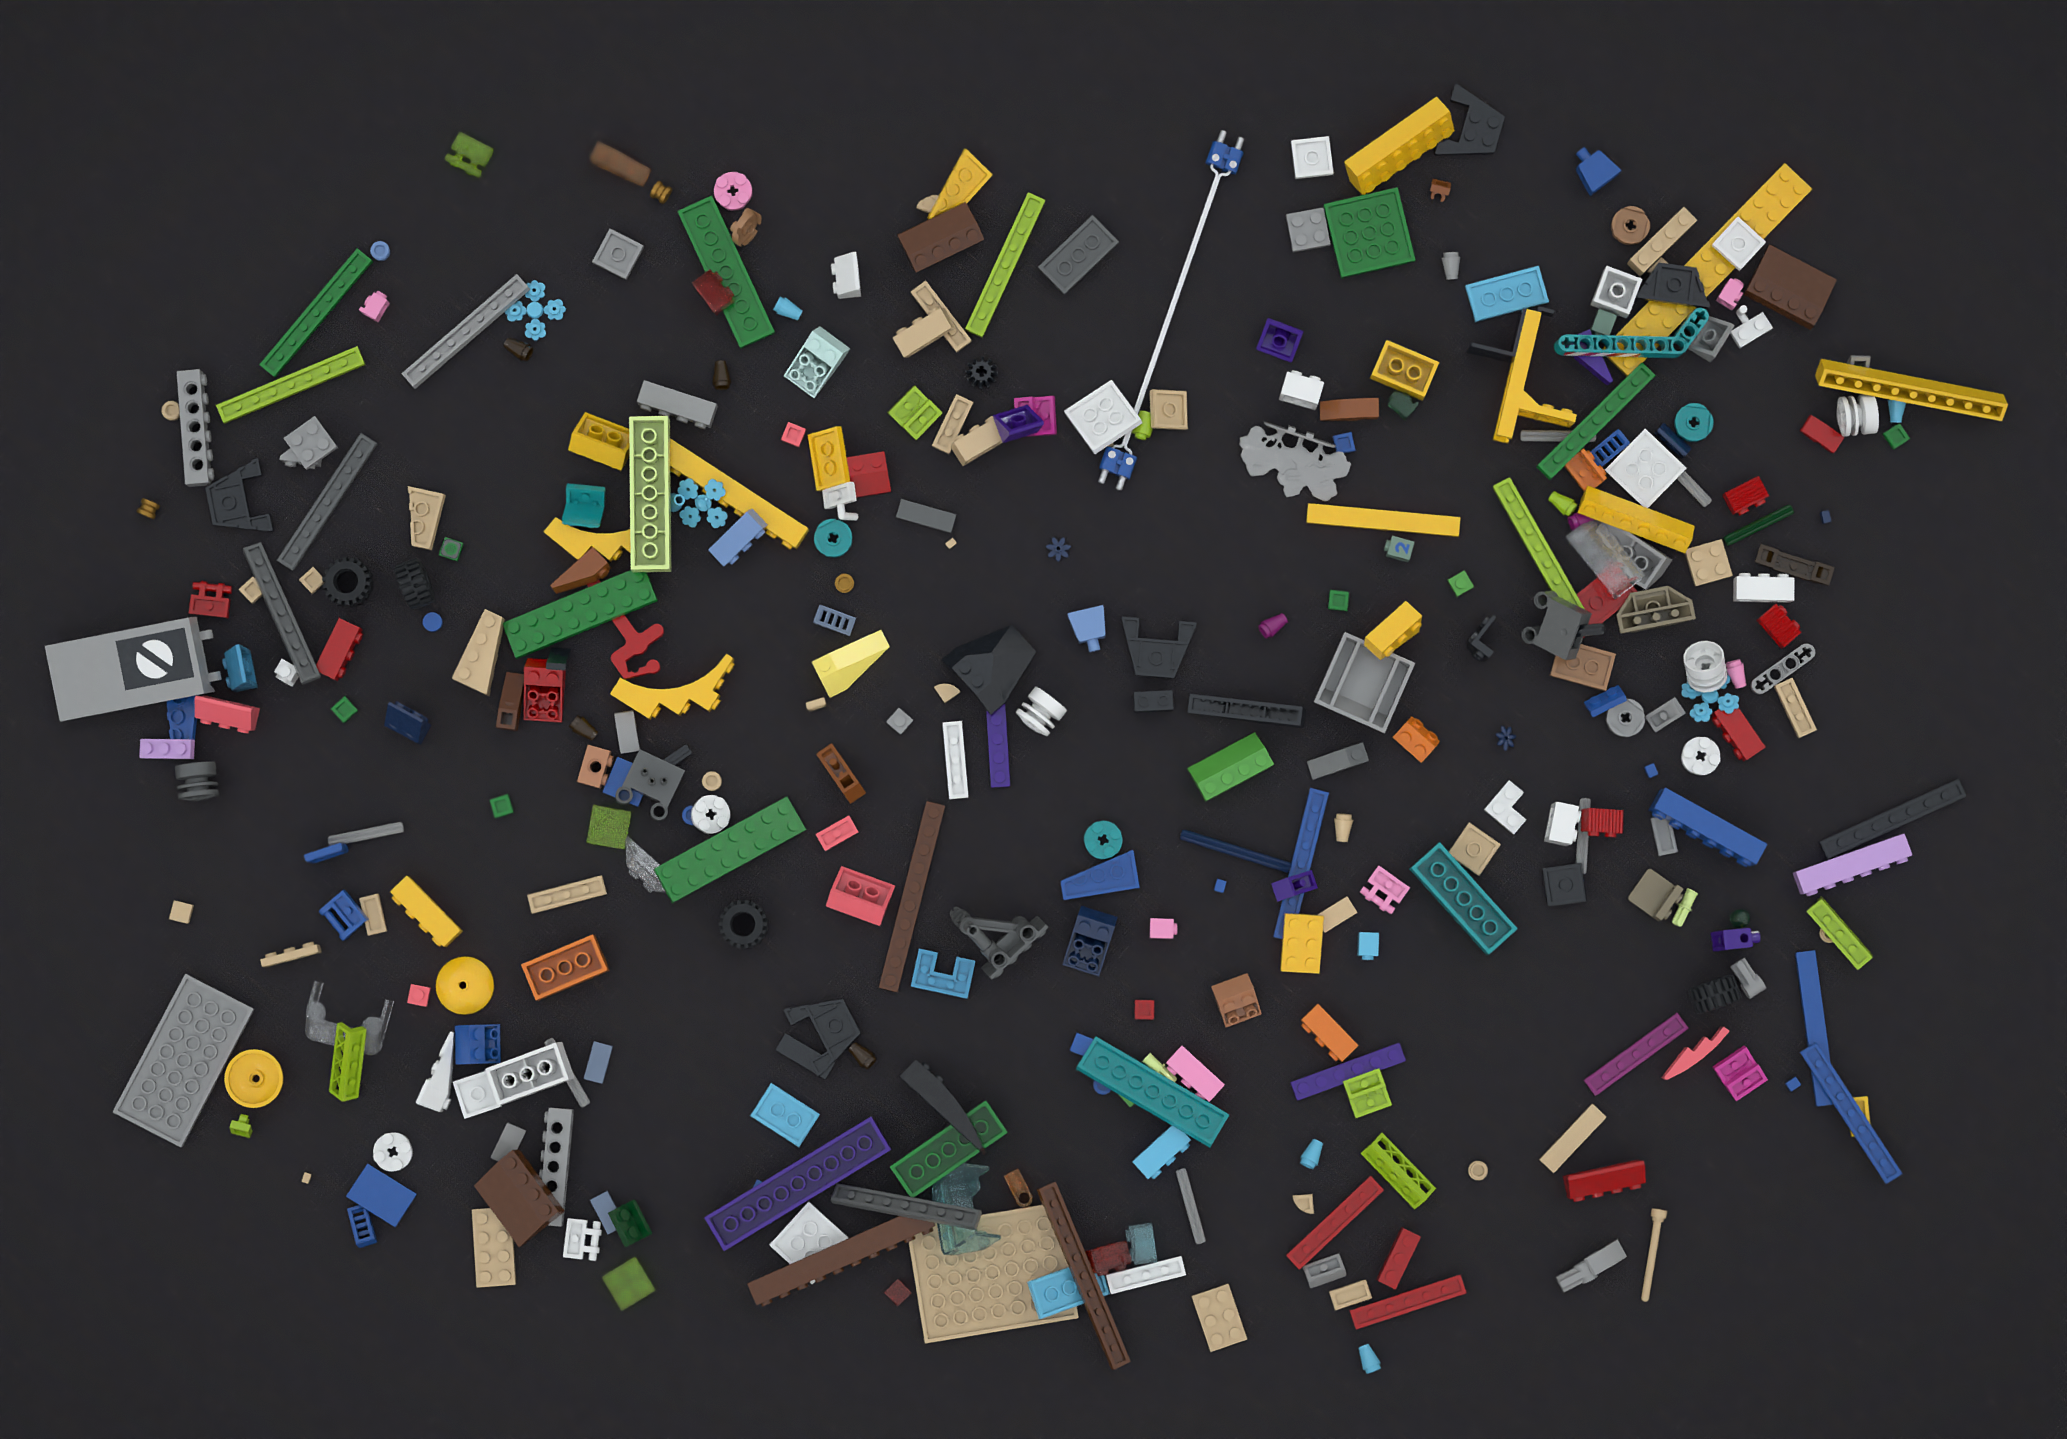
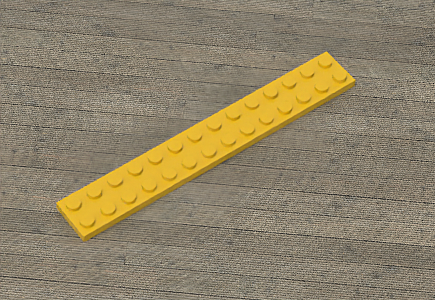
M1786 163L1684 265L1697 268L1706 297L1736 268L1711 246L1730 224L1739 217L1764 239L1812 190ZM1649 301L1616 336L1668 337L1696 307ZM1618 342L1617 347L1620 350H1624L1623 344ZM1636 343L1637 349L1642 351V345L1640 343ZM1648 357L1607 358L1628 376Z

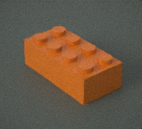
M593 934L521 964L537 1001L610 971L597 938Z

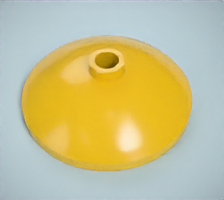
M472 957L452 959L442 967L436 980V992L440 1002L448 1010L457 1014L466 1015L480 1011L488 1004L494 991V980L491 971L483 962ZM463 981L466 983L465 989L460 988V983Z
M253 1049L239 1053L230 1061L225 1072V1087L228 1094L235 1102L249 1108H258L271 1103L278 1096L283 1085V1071L279 1062L274 1056L262 1050ZM255 1075L260 1077L258 1082H255L253 1079Z

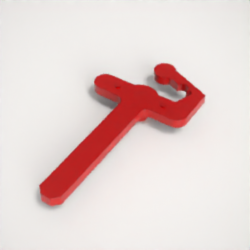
M600 580L587 584V587L600 583ZM625 615L613 619V623L626 640V644L611 655V661L622 677L626 680L650 673H658L660 664L657 660L648 661L646 666L639 668L636 673L632 672V670L628 672L626 661L635 655L645 653L650 644L663 636L664 628L660 624H654L644 632L638 633Z

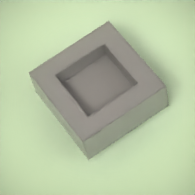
M898 708L886 723L901 735L913 722V719Z

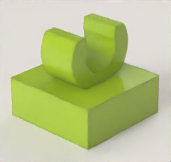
M241 1114L239 1121L232 1120L230 1124L231 1133L250 1138L252 1128L248 1124L249 1116Z

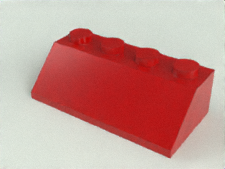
M1634 1160L1564 1175L1563 1180L1567 1198L1577 1202L1585 1200L1584 1196L1592 1195V1198L1604 1196L1603 1192L1611 1191V1194L1623 1192L1622 1188L1629 1186L1630 1190L1641 1188V1184L1646 1183L1644 1160Z

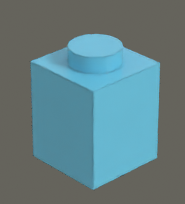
M1359 932L1357 956H1362V960H1374V956H1378L1379 933Z

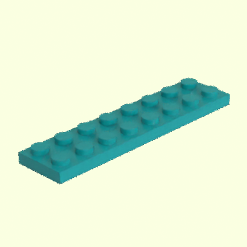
M1098 1037L1094 1038L1076 1068L1078 1071L1209 1148L1229 1117L1228 1113Z

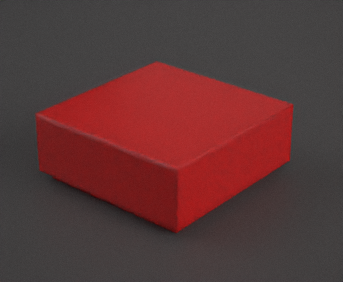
M1135 1000V1019L1154 1020V1000Z

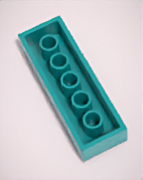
M1440 842L1409 868L1486 955L1494 951L1518 929Z

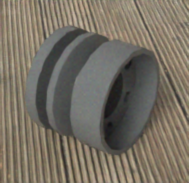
M196 762L175 766L176 779L185 780V784L177 786V790H186V792L178 794L179 800L201 801L219 795V790L210 789L211 787L218 786V782L209 781L210 777L217 775L216 762Z

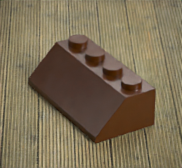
M966 202L897 234L915 272L984 240L980 228Z

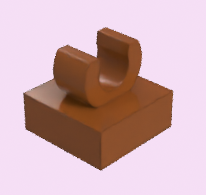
M1432 179L1430 191H1432L1431 199H1434L1435 194L1439 193L1442 196L1441 202H1443L1445 196H1449L1451 183Z

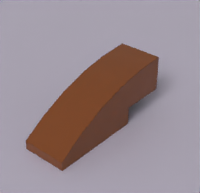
M1379 398L1341 399L1320 402V421H1358V419L1379 418Z

